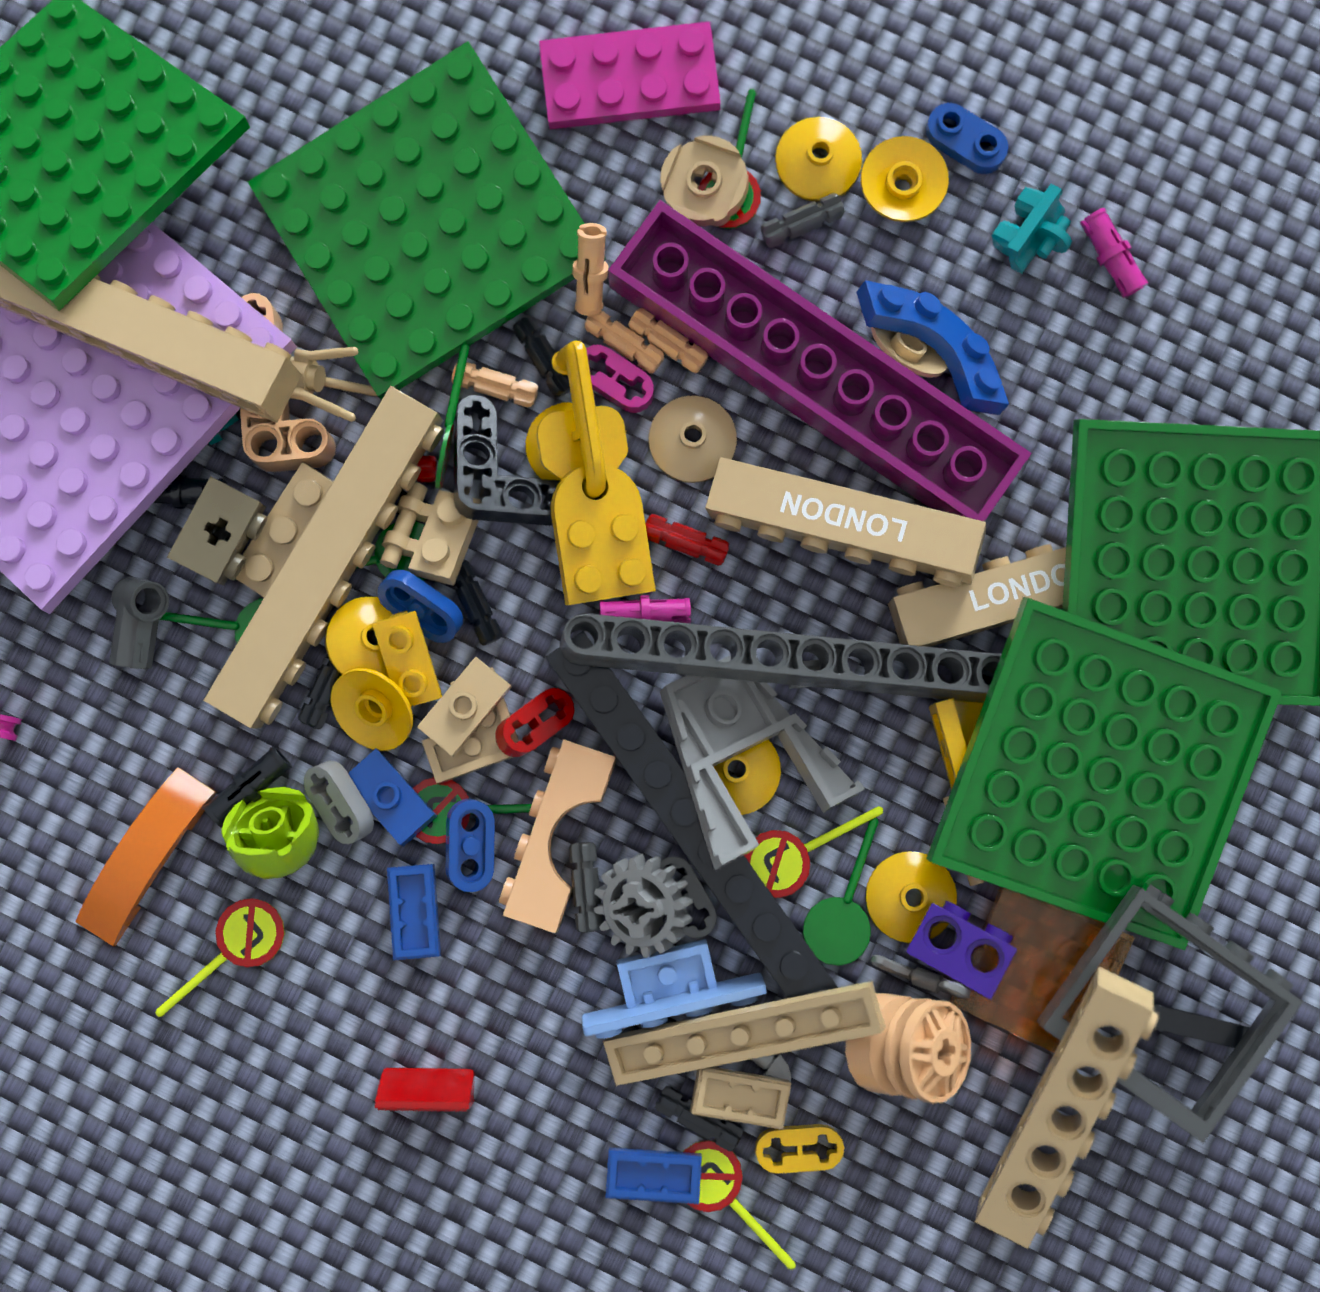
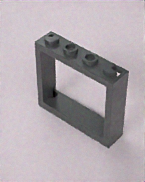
M1132 885L1037 1019V1022L1043 1029L1061 1041L1070 1024L1068 1020L1063 1018L1064 1014L1140 907L1269 997V1001L1192 1109L1134 1068L1125 1081L1120 1078L1117 1080V1082L1204 1143L1303 1001L1289 992L1294 985L1287 981L1285 977L1271 968L1268 969L1266 974H1263L1250 965L1254 956L1231 940L1228 941L1226 946H1223L1213 939L1210 935L1214 928L1191 912L1184 918L1172 910L1170 907L1174 900L1167 894L1162 893L1152 885L1146 891Z

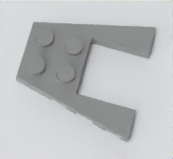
M731 655L719 661L729 662L731 660ZM686 675L665 685L660 691L715 870L753 851L759 844L714 766L777 735L823 813L865 790L858 780L854 783L838 766L841 761L828 747L822 749L804 730L807 725L796 713L790 715L774 698L778 694L766 682Z

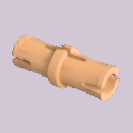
M597 223L580 225L577 230L578 257L573 263L572 273L574 278L577 279L575 310L585 316H594L602 312L603 281L608 277V264L604 261L607 230Z

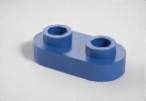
M955 103L941 104L931 112L926 125V136L931 145L976 173L989 174L1000 168L1008 153V141L999 129ZM952 119L956 122L957 127L948 128L944 125L943 120ZM989 142L994 150L985 151L980 147V143Z
M394 570L386 576L378 587V598L383 607L392 614L402 611H408V613L416 611L423 636L437 643L449 642L463 625V615L459 607L411 572Z
M464 799L455 803L449 810L446 818V875L455 887L465 892H477L485 888L491 881L494 873L495 819L491 809L478 800ZM473 813L476 818L474 827L468 830L463 829L461 824L462 818L466 814ZM467 859H473L475 862L474 871L469 875H463L461 872L462 863Z

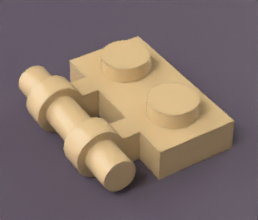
M415 482L407 492V495L401 496L397 505L399 515L393 530L386 532L382 542L385 550L380 563L388 568L396 569L401 556L410 557L412 559L408 569L415 576L454 586L479 520L468 519L458 512L455 508L454 493L439 490L433 505L424 503L428 488L421 483ZM473 498V503L480 504L481 500ZM415 521L426 523L419 540L409 538Z

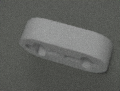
M328 760L307 770L304 776L305 791L333 837L340 843L349 845L368 836L374 826L373 814L346 769L340 763ZM326 780H328V783H329L328 786H326V784H325V781H326ZM350 818L352 819V822H353V824H351V825H350V823H349V819H350Z

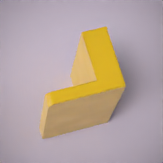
M952 698L929 706L951 790L984 703L957 701Z

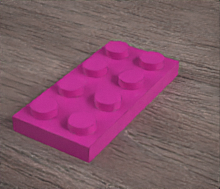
M710 21L539 40L549 130L720 110L721 101Z

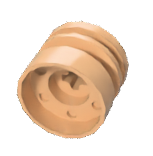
M876 993L885 1024L883 1033L846 1040L845 1053L849 1071L859 1086L870 1092L892 1096L903 1095L908 1099H920L929 1103L947 1101L959 1090L965 1080L970 1064L971 1037L968 1023L961 1010L949 1001Z

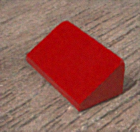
M386 1068L381 1074L375 1099V1108L388 1111L467 1112L474 1104V1070Z

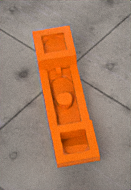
M177 767L149 800L109 857L87 895L75 922L111 946H116L141 907L138 904L185 832L194 828L205 811L203 806L211 802L217 791Z

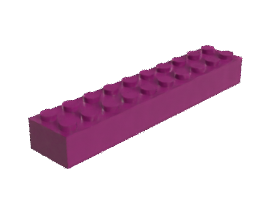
M661 200L658 201L608 269L609 288L638 308H644L655 316L654 319L657 321L661 320L688 338L689 343L692 345L695 343L704 349L712 359L931 509L985 521L1032 454Z

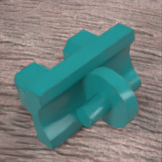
M1050 184L1047 190L1042 192L1025 187L1018 196L1014 206L1016 215L1026 219L1021 227L1004 220L999 223L992 233L994 248L1009 257L1012 270L1023 274L1036 254L1046 259L1051 251L1065 253L1072 245V239L1066 232L1071 221L1063 216L1065 208L1059 201L1063 193L1062 188Z

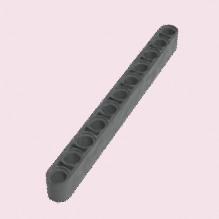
M578 614L572 617L565 625L560 639V651L564 658L577 665L946 700L953 698V700L978 703H984L989 690V686L982 679V669L989 670L994 675L1002 655L596 614ZM578 630L588 632L594 639V646L588 649L578 648L571 640V633ZM621 635L633 636L640 644V651L636 653L624 652L619 647L617 638ZM675 639L681 642L685 648V656L681 658L670 656L664 648V641ZM717 643L724 645L730 652L731 660L729 662L716 660L711 654L710 646ZM757 648L769 649L775 656V666L768 667L759 662L756 655ZM803 652L813 653L820 661L819 671L810 670L804 665L802 661ZM853 656L862 661L865 669L864 675H857L850 670L847 663L848 657ZM893 661L902 662L907 667L909 673L907 680L901 679L895 674L892 666ZM938 665L945 666L950 670L953 678L952 684L945 683L940 679L937 672Z

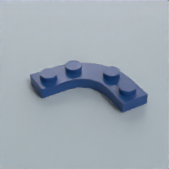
M866 280L863 282L856 294L866 326L904 333L919 338L932 347L945 361L952 375L961 405L966 409L1000 415L1005 410L1009 402L997 368L989 354V344L982 336L974 333L962 319L943 306L938 298L931 293L922 292L920 294L893 285Z

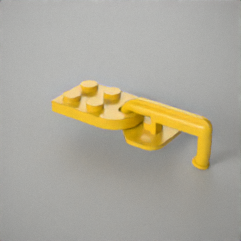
M574 340L565 345L560 351H557L552 357L554 370L562 375H568L573 409L557 411L546 415L540 421L536 432L542 466L561 480L553 493L551 518L565 605L656 591L641 496L632 479L618 469L628 453L624 421L615 409L608 406H595L587 349L581 341ZM603 493V495L599 499L592 500L593 498L599 497Z

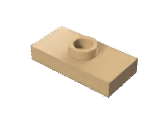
M475 657L419 723L417 728L454 757L512 686L479 658Z
M717 1067L699 1069L696 1074L690 1112L694 1115L783 1130L791 1082L786 1079Z

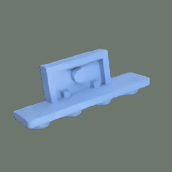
M706 939L674 946L662 954L657 951L648 958H644L640 954L617 960L626 1004L583 1014L582 1027L584 1036L595 1035L598 1039H605L616 1036L623 1031L622 1028L640 1024L643 1028L662 1025L668 1021L667 1017L684 1013L687 1017L703 1016L710 1013L714 1006L731 1003L732 1006L749 1005L756 1002L758 996L766 994L767 990L761 973L716 982Z

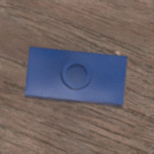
M377 748L348 773L372 814L400 846L404 847L437 817L436 813Z
M435 864L387 868L393 961L441 956Z
M609 1148L606 1198L699 1204L702 1154Z

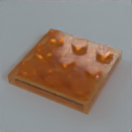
M1000 887L982 930H985L989 923L1013 936L1010 945L1017 948L1018 952L992 1000L967 987L971 991L969 998L952 996L950 1002L966 1012L1055 1053L1060 1040L1043 1029L1037 1022V1019L1105 923ZM1122 932L1098 967L1119 976L1135 937ZM981 946L974 951L972 964L977 971L988 973L998 966L999 954L994 948ZM1096 971L1064 1014L1063 1018L1071 1022Z

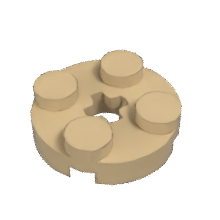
M703 135L695 137V141L688 142L684 146L678 145L668 154L661 169L660 181L667 205L698 226L712 225L718 227L727 223L730 217L743 205L748 193L749 180L745 162L734 145L716 136ZM705 172H711L712 181L715 182V185L712 188H707L705 191L698 190V184L693 182L695 176L703 177Z

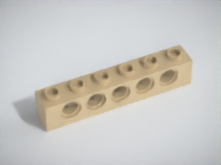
M1098 967L979 1198L976 1223L1027 1249L1036 1233L1042 1236L1046 1233L1054 1214V1209L1050 1206L1056 1195L1063 1198L1068 1192L1074 1177V1171L1070 1168L1076 1157L1084 1159L1087 1156L1095 1136L1091 1129L1097 1117L1105 1120L1111 1111L1116 1094L1111 1092L1118 1078L1125 1081L1129 1077L1137 1058V1054L1133 1050L1139 1038L1148 1040L1155 1028L1158 1013L1154 1012L1153 992ZM1103 1026H1113L1120 1030L1121 1034L1116 1037H1105L1097 1030ZM1089 1066L1095 1068L1100 1073L1094 1077H1086L1081 1075L1077 1069ZM1069 1106L1076 1109L1079 1113L1073 1116H1066L1058 1112L1057 1108ZM1047 1145L1055 1148L1058 1152L1045 1154L1039 1151L1037 1147ZM1028 1184L1037 1190L1026 1192L1021 1190L1018 1185Z

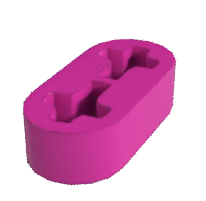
M592 345L586 348L588 362L590 360L598 362L601 358L606 359V370L613 374L612 378L603 372H597L595 376L591 375L594 391L630 413H639L651 405L654 398V384L646 372L608 347ZM622 380L629 386H634L637 382L642 383V393L645 396L643 398L634 396L631 400L626 399V389L618 382Z

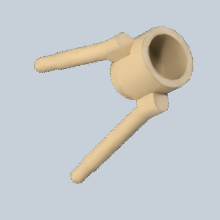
M356 347L315 351L295 349L294 356L290 359L291 363L302 374L290 397L292 399L305 401L337 417L353 422L356 419L354 413L313 395V393L320 392L323 387L369 396H378L370 385L326 377L325 368L318 365V360L356 356L358 354Z

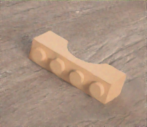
M564 739L560 749L552 747L544 769L545 773L551 774L546 791L537 790L529 812V816L536 818L530 835L522 834L515 852L514 859L521 861L516 878L507 877L501 892L499 903L506 905L503 916L555 934L558 932L572 887L562 879L554 866L551 855L553 833L560 820L572 809L587 803L603 801L617 760L615 756Z

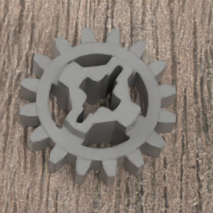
M638 854L629 860L625 858L613 864L614 869L601 875L605 885L595 889L594 892L596 896L603 899V903L594 908V913L604 914L606 921L599 926L600 930L606 931L611 929L614 932L610 942L613 946L621 941L626 942L625 948L628 955L635 953L639 949L644 958H648L657 951L660 954L673 947V943L684 938L686 934L681 927L691 923L693 919L688 913L683 912L685 907L693 903V898L682 897L681 890L688 884L687 881L680 880L675 882L672 877L675 874L676 867L672 865L662 870L660 868L661 859L658 856L646 861L643 854ZM621 889H623L622 896H620ZM667 915V919L664 925L663 916Z

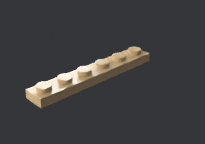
M870 981L662 1024L652 1028L624 1032L606 1038L603 1043L615 1084L618 1086L881 1034L885 1029V1024L873 982Z

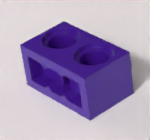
M947 900L943 908L932 903L906 953L992 1000L1018 952L1017 948L1010 945L1013 936L989 923L985 930L967 922L971 913ZM948 923L956 929L957 938L950 948L938 949L932 944L930 935L936 925ZM981 946H990L999 954L998 966L988 973L977 971L972 964V955Z

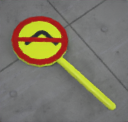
M877 806L806 844H803L798 837L787 831H767L755 838L759 846L744 856L773 897L781 898L792 895L803 886L809 875L810 858L808 852L880 816L884 810L881 806Z
M254 898L239 900L227 907L219 917L215 930L216 943L221 953L155 1011L156 1016L162 1017L227 959L233 964L243 967L260 966L273 959L282 947L285 936L284 922L277 909L266 901Z
M711 1140L695 1142L684 1149L683 1152L702 1154L699 1204L688 1205L695 1210L704 1212L722 1210L729 1205L788 1269H795L796 1263L736 1199L741 1189L743 1175L740 1161L735 1153L727 1151Z

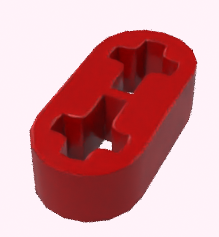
M550 688L535 696L497 726L495 739L499 749L510 757H521L536 749L573 719L575 710L571 697L559 688ZM555 703L559 708L555 716L542 721L539 714L546 710L548 705ZM528 724L532 730L523 736L521 741L515 743L511 735L516 729Z

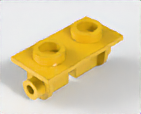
M408 611L398 612L390 615V618L373 622L372 626L389 679L402 690L410 707L440 699L442 693L416 611L409 613Z

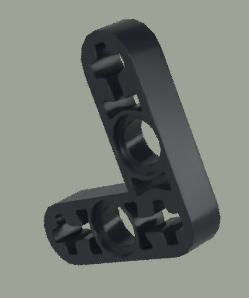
M469 395L463 398L458 404L454 419L455 508L461 515L472 520L553 526L551 501L553 493L561 480L498 475L496 408L490 400L483 396ZM470 412L478 413V418L482 420L478 434H471L473 419L469 416ZM472 448L479 449L486 455L487 462L483 465H472L464 458V451ZM480 479L478 495L483 499L480 504L473 503V497L469 493L473 480ZM513 492H523L531 499L532 506L527 509H518L510 503L508 495ZM542 495H545L543 503L546 504L544 510H541L539 508L542 501Z

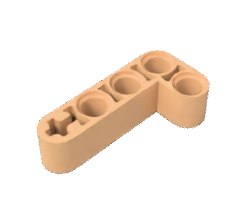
M250 293L241 297L259 313H263L266 319L283 332L281 317L265 296ZM287 403L277 423L240 408L244 452L259 468L268 472L297 470L302 462L313 468H319L327 465L333 459L336 444L326 428L315 419L290 420L289 403ZM309 436H322V442L318 449L312 452L303 451V443ZM270 439L277 440V448L271 455L266 457L259 456V448L262 443Z

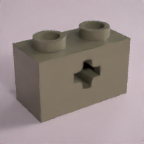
M210 476L167 558L224 586L228 578L234 581L245 563L246 556L241 553L249 538L255 541L266 524L267 516L263 515L266 506ZM216 526L219 528L226 526V530L231 533L230 539L217 542V537L212 534L213 529Z

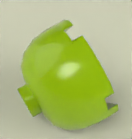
M287 787L266 788L258 791V794L262 797L256 802L252 801L247 805L244 799L238 802L225 817L221 832L230 856L240 868L255 877L275 879L295 873L307 864L315 852L319 828L312 805L307 802L303 793Z

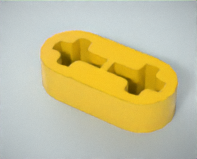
M829 1125L784 1126L783 1130L768 1128L760 1133L755 1142V1153L760 1165L771 1173L823 1171L832 1169L840 1163L844 1154V1144L837 1131ZM819 1135H825L829 1143H835V1149L827 1151V1158L819 1159L816 1151H802V1145H814L818 1142ZM779 1138L782 1146H796V1152H784L781 1154V1161L773 1162L770 1154H763V1148L771 1146V1139Z

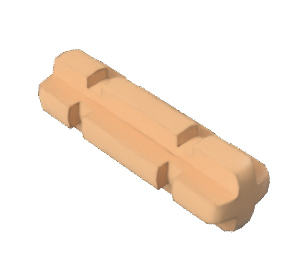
M639 308L629 321L630 330L642 338L644 336L648 337L647 340L650 344L663 351V353L675 361L680 359L682 366L691 372L698 373L707 362V352L695 343L691 346L688 338L663 321L656 322L653 314L644 308Z
M604 311L598 315L587 317L584 324L587 332L596 338L603 337L605 344L630 361L637 360V366L646 372L653 374L663 362V351L652 344L647 346L644 338L617 320L612 322L611 316Z
M466 362L462 388L468 389L472 386L475 392L508 401L511 398L514 399V404L527 408L535 403L538 394V385L524 379L518 382L514 376L485 367L476 369L475 364ZM456 363V365H455V367H454V369H453L452 380H451L452 383H453V381H454V376H455V371H456L457 363Z

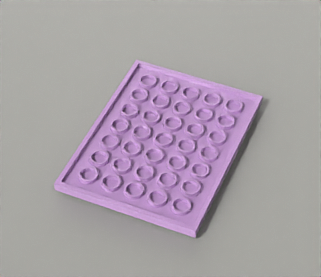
M153 223L146 227L98 274L100 281L111 284L112 280L120 281L133 288L138 293L137 296L146 300L149 299L150 295L157 296L173 305L176 312L185 316L188 311L196 312L209 319L214 324L213 327L225 331L227 327L238 329L248 335L253 340L252 343L264 347L266 343H272L290 354L297 348L287 335ZM0 307V571L42 611L50 614L237 413L240 407Z

